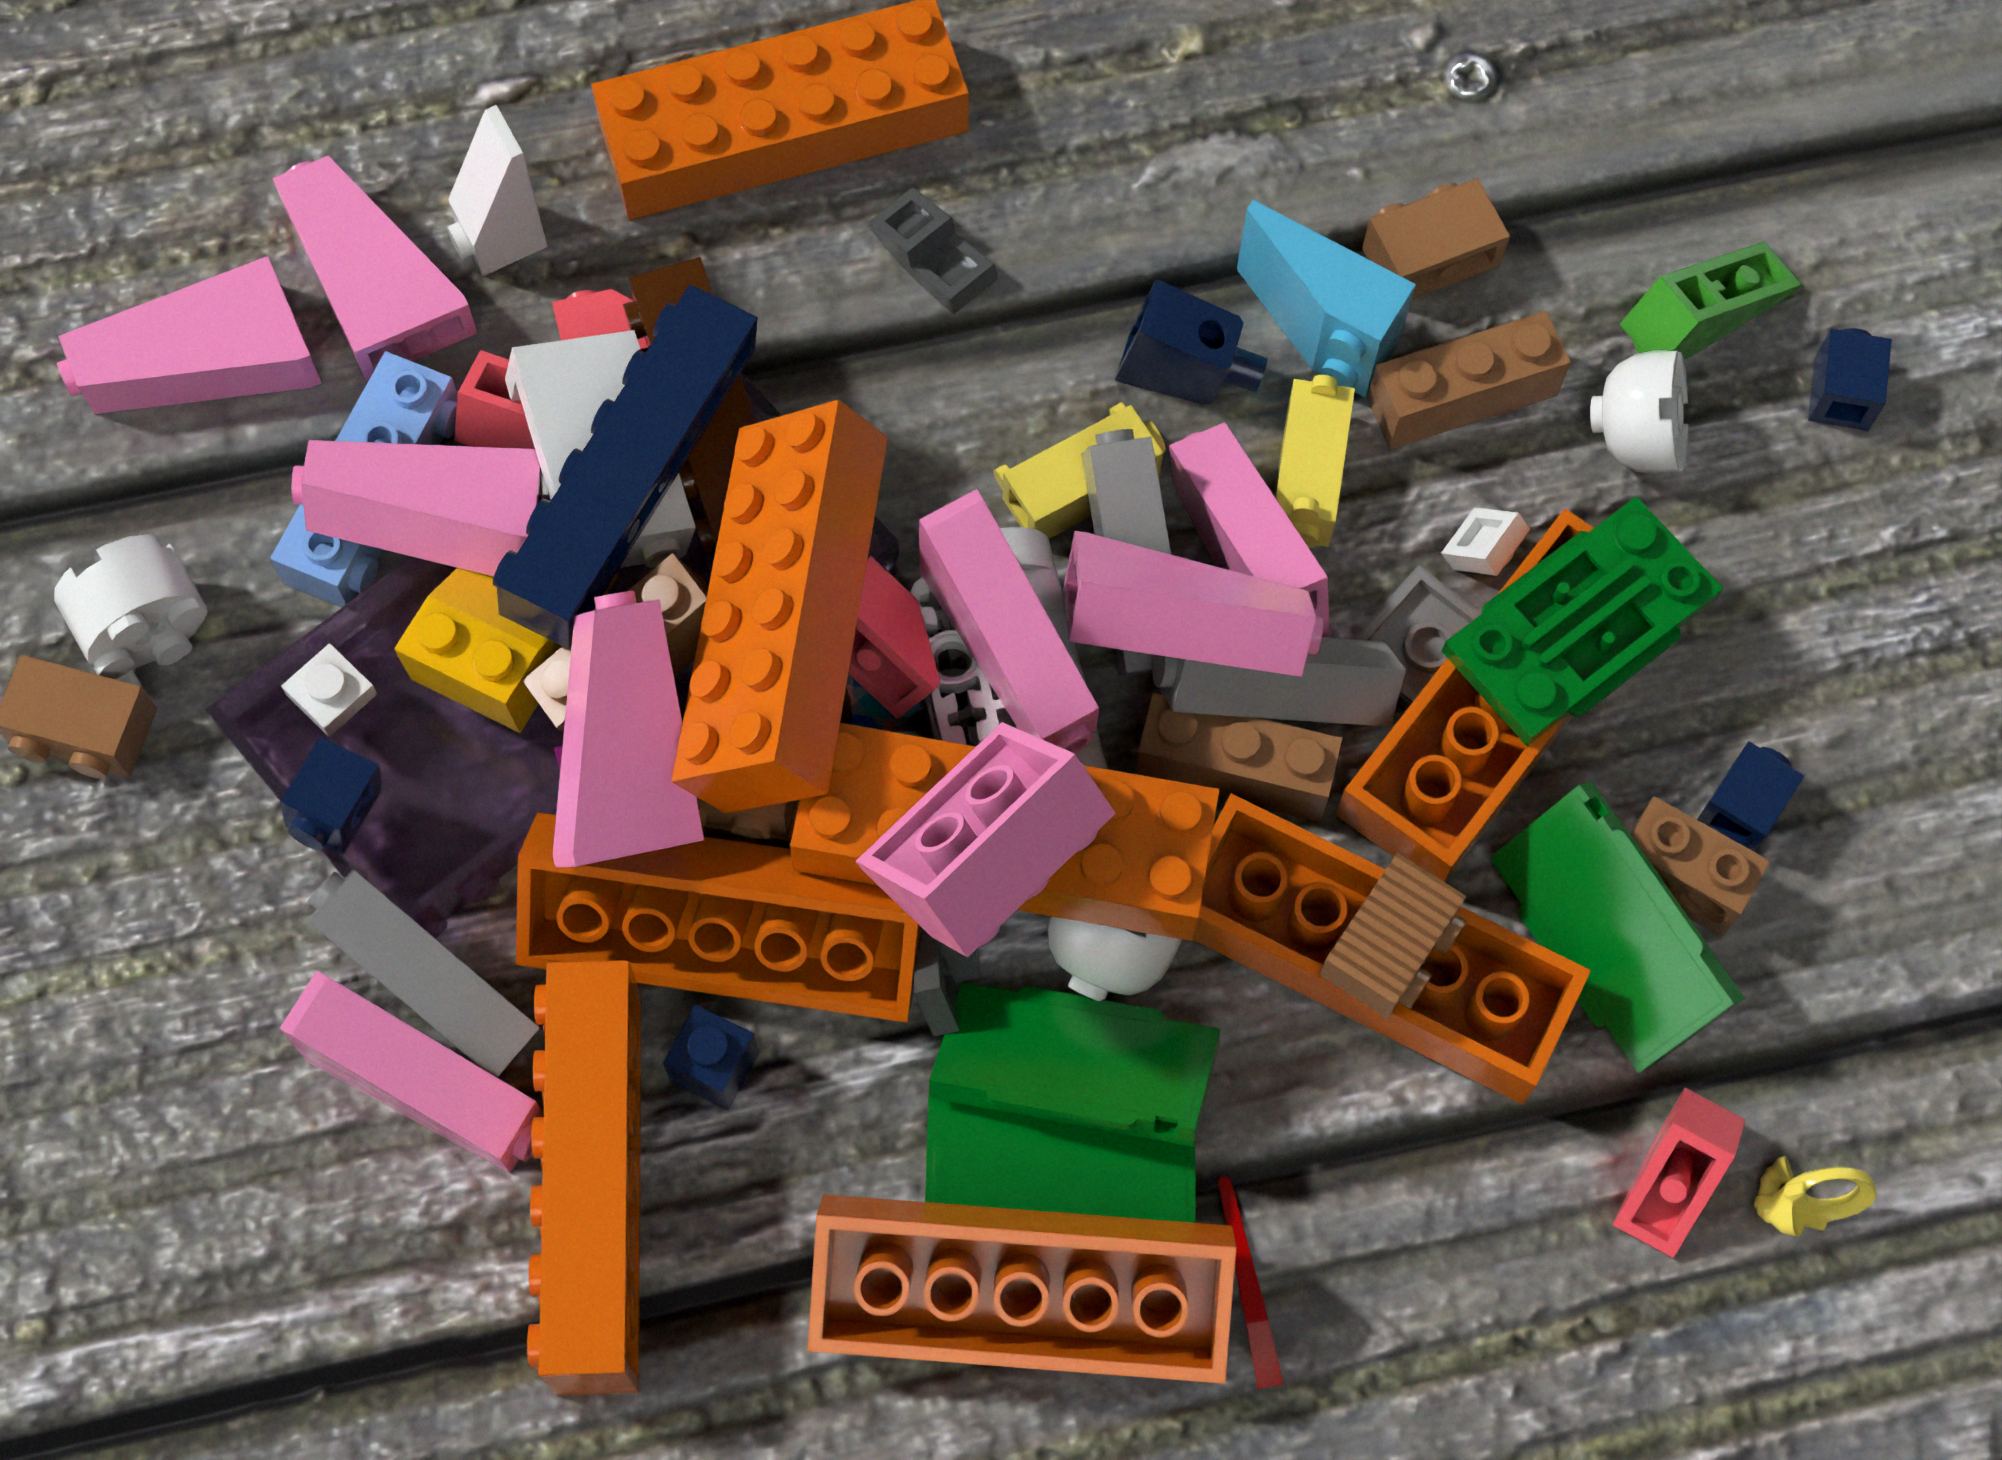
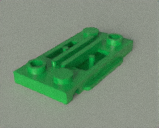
M1636 496L1590 532L1581 531L1488 601L1483 606L1481 615L1445 641L1441 652L1522 742L1529 746L1568 714L1574 717L1583 716L1673 646L1681 636L1679 628L1715 601L1722 592L1723 587Z
M1592 781L1579 784L1490 857L1520 901L1519 916L1538 944L1591 970L1577 1001L1595 1026H1606L1638 1074L1656 1065L1745 1000V997L1709 948L1700 932Z
M962 982L957 996L959 1031L944 1034L929 1078V1098L1194 1147L1219 1049L1220 1028L1165 1019L1163 1013L1157 1009L1107 1000L1097 1001L1090 997L1035 987H1022L1018 992Z
M928 1093L925 1202L1195 1223V1145L1194 1147L939 1100L929 1098Z

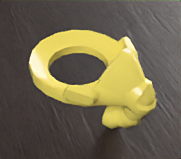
M1786 1156L1778 1157L1774 1164L1768 1167L1760 1178V1188L1758 1196L1755 1197L1754 1207L1757 1209L1758 1216L1766 1223H1771L1781 1233L1800 1237L1805 1227L1824 1231L1828 1222L1847 1218L1870 1207L1877 1197L1876 1185L1873 1178L1865 1171L1841 1166L1820 1168L1802 1173L1793 1178L1790 1163ZM1843 1179L1857 1184L1853 1191L1837 1198L1818 1199L1806 1194L1809 1188L1827 1180Z

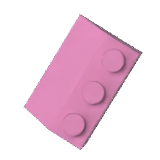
M1001 722L856 860V863L932 938L969 957L978 947L991 941L998 933L1000 926L1027 899L1039 894L1046 887L1049 878L1077 851L1087 847L1095 839L1098 830L1116 813L1076 754Z

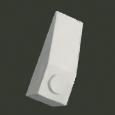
M494 105L483 113L448 201L455 223L446 227L460 258L464 260L472 256L482 276L548 247L524 154L497 105Z

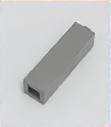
M1121 429L1095 435L1097 445L1089 446L1081 453L1095 535L1171 554L1152 436L1134 439L1133 429ZM1114 649L1118 676L1153 671L1155 655Z
M1322 637L1316 655L1307 654L1302 677L1155 655L1153 661L1154 684L1160 688L1173 712L1391 727L1406 671L1386 642Z
M354 869L345 878H342L334 871L307 901L317 909L308 919L309 923L483 1070L495 1077L502 1073L540 1029V1027Z

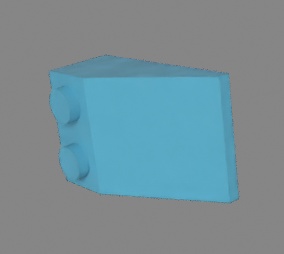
M1252 200L1246 211L1237 271L1313 371L1320 375H1329L1336 378L1338 386L1355 388L1354 393L1365 398L1369 392L1376 365L1387 362L1400 342L1416 284L1269 207Z

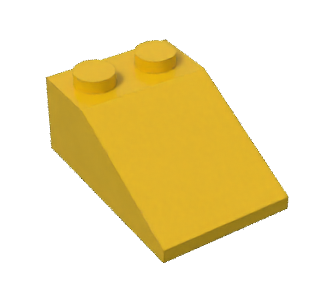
M456 568L427 596L398 641L394 651L411 680L521 733L539 704L522 680L562 646L499 615L497 587L493 586V576ZM616 573V575L614 576L613 580L611 581L603 595H607L608 591L617 579L618 573Z

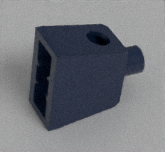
M1155 280L1130 329L1115 381L1204 405L1212 402L1223 382L1256 392L1263 378L1268 358L1237 347L1244 321L1240 316L1165 282Z

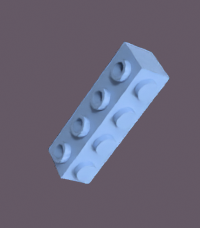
M385 351L335 441L440 445L444 437L450 438L455 433L458 393L452 377ZM300 504L271 555L270 561L283 584L350 611L359 593H367L373 585L378 572V558L383 549L306 531L303 504Z

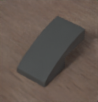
M913 187L868 222L870 230L901 266L953 314L998 279L995 264L957 235L952 218Z
M924 930L916 957L914 994L933 1036L936 1037L959 1031L956 983L981 977L979 949L977 948L969 957H966L932 938Z

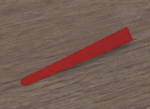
M1222 1176L1218 1180L1226 1225L1232 1226L1236 1243L1235 1271L1247 1327L1257 1390L1284 1385L1267 1312L1232 1182L1229 1177Z

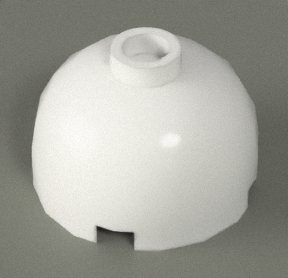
M1653 350L1634 354L1620 362L1607 376L1603 396H1592L1590 406L1592 432L1604 433L1608 451L1621 465L1636 472L1668 474L1669 472L1684 470L1687 457L1688 424H1683V404H1688V388L1683 354L1678 351Z
M1050 916L1048 922V946L1055 962L1072 975L1068 987L1097 1001L1105 1000L1108 991L1123 995H1134L1147 991L1163 977L1182 939L1052 916Z

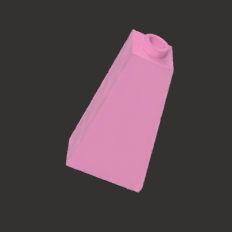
M329 155L313 162L298 163L286 173L272 178L286 213L366 381L371 378L385 351L414 361L478 334L469 305L462 292Z
M268 256L58 336L67 358L57 362L64 384L71 397L82 394L94 414L305 389L322 384Z
M1224 422L1205 431L1192 433L1183 440L1169 445L1173 486L1214 565L1309 591L1315 615L1322 616L1323 619L1322 637L1330 638L1328 576L1227 424Z
M309 440L304 466L293 467L291 490L293 504H303L306 531L494 577L504 555L509 550L517 553L528 537L526 527L536 505L543 499V474L535 449Z
M976 489L919 519L920 574L1017 728L1074 754L1082 750L1092 741V734L1097 730L1099 707L979 491Z
M1074 532L1063 586L1069 642L1299 677L1303 675L1307 654L1316 655L1319 650L1323 632L1322 616L1315 615L1310 594L1307 590L1087 532Z
M634 591L608 594L594 598L596 610L574 616L553 845L555 867H577L704 840L696 796L671 782L682 728V718L659 599L637 603Z
M319 971L315 972L279 1028L308 1063L508 1173H511L519 1159L526 1162L533 1155L531 1144L532 1120L534 1117H544L542 1110L534 1099Z

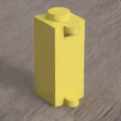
M1317 375L1313 378V381L1294 379L1274 493V497L1308 548H1314L1317 545L1329 547L1337 516L1355 388L1338 386L1337 379L1329 375Z
M1120 402L1109 409L1110 416L1010 469L1006 464L994 469L995 479L1002 489V499L1020 527L1041 531L1050 539L1092 516L1081 453L1087 447L1097 445L1095 435L1121 429H1133L1134 439L1152 436L1158 478L1160 479L1163 453H1165L1166 448L1156 426L1150 420L1143 422L1132 405L1126 407Z

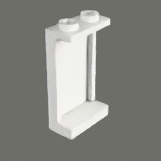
M635 330L518 346L511 349L505 382L511 401L521 400L550 501L561 485L559 483V475L567 457L575 448L583 451L593 435L591 433V426L599 407L608 398L615 401L625 386L622 384L625 369L634 353L640 350ZM679 473L620 568L640 564L655 568L672 553L679 559L686 555L696 526Z

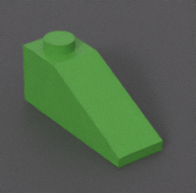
M1763 241L1660 276L1619 325L1633 340L1634 346L1639 353L1653 350L1678 351L1683 354L1684 359H1687L1791 296L1802 284L1768 244Z

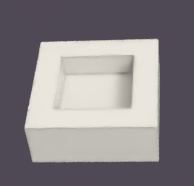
M1474 507L1441 554L1453 570L1497 576L1502 568L1512 559L1515 550L1528 534L1530 528L1518 512Z
M330 643L281 685L285 694L328 737L334 734L377 695L374 686Z

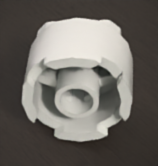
M152 534L128 536L96 549L101 558L99 562L88 567L78 577H76L70 567L56 585L54 601L86 660L93 666L97 675L112 679H118L127 674L131 669L157 661L159 665H170L185 657L192 650L189 638L196 633L207 615V606L173 546L170 543L167 546H161L156 536Z

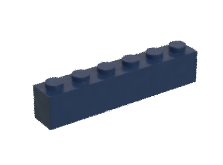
M689 284L677 304L668 302L665 305L654 327L653 335L655 339L646 352L637 350L630 359L622 379V384L625 386L616 400L613 401L608 398L599 407L592 422L591 433L593 435L583 451L575 448L567 457L559 475V483L561 485L551 501L542 499L533 510L526 527L528 537L517 553L509 550L499 563L493 578V586L497 587L499 615L570 649L573 637L574 616L594 610L596 607L594 598L603 596L754 353L757 316Z

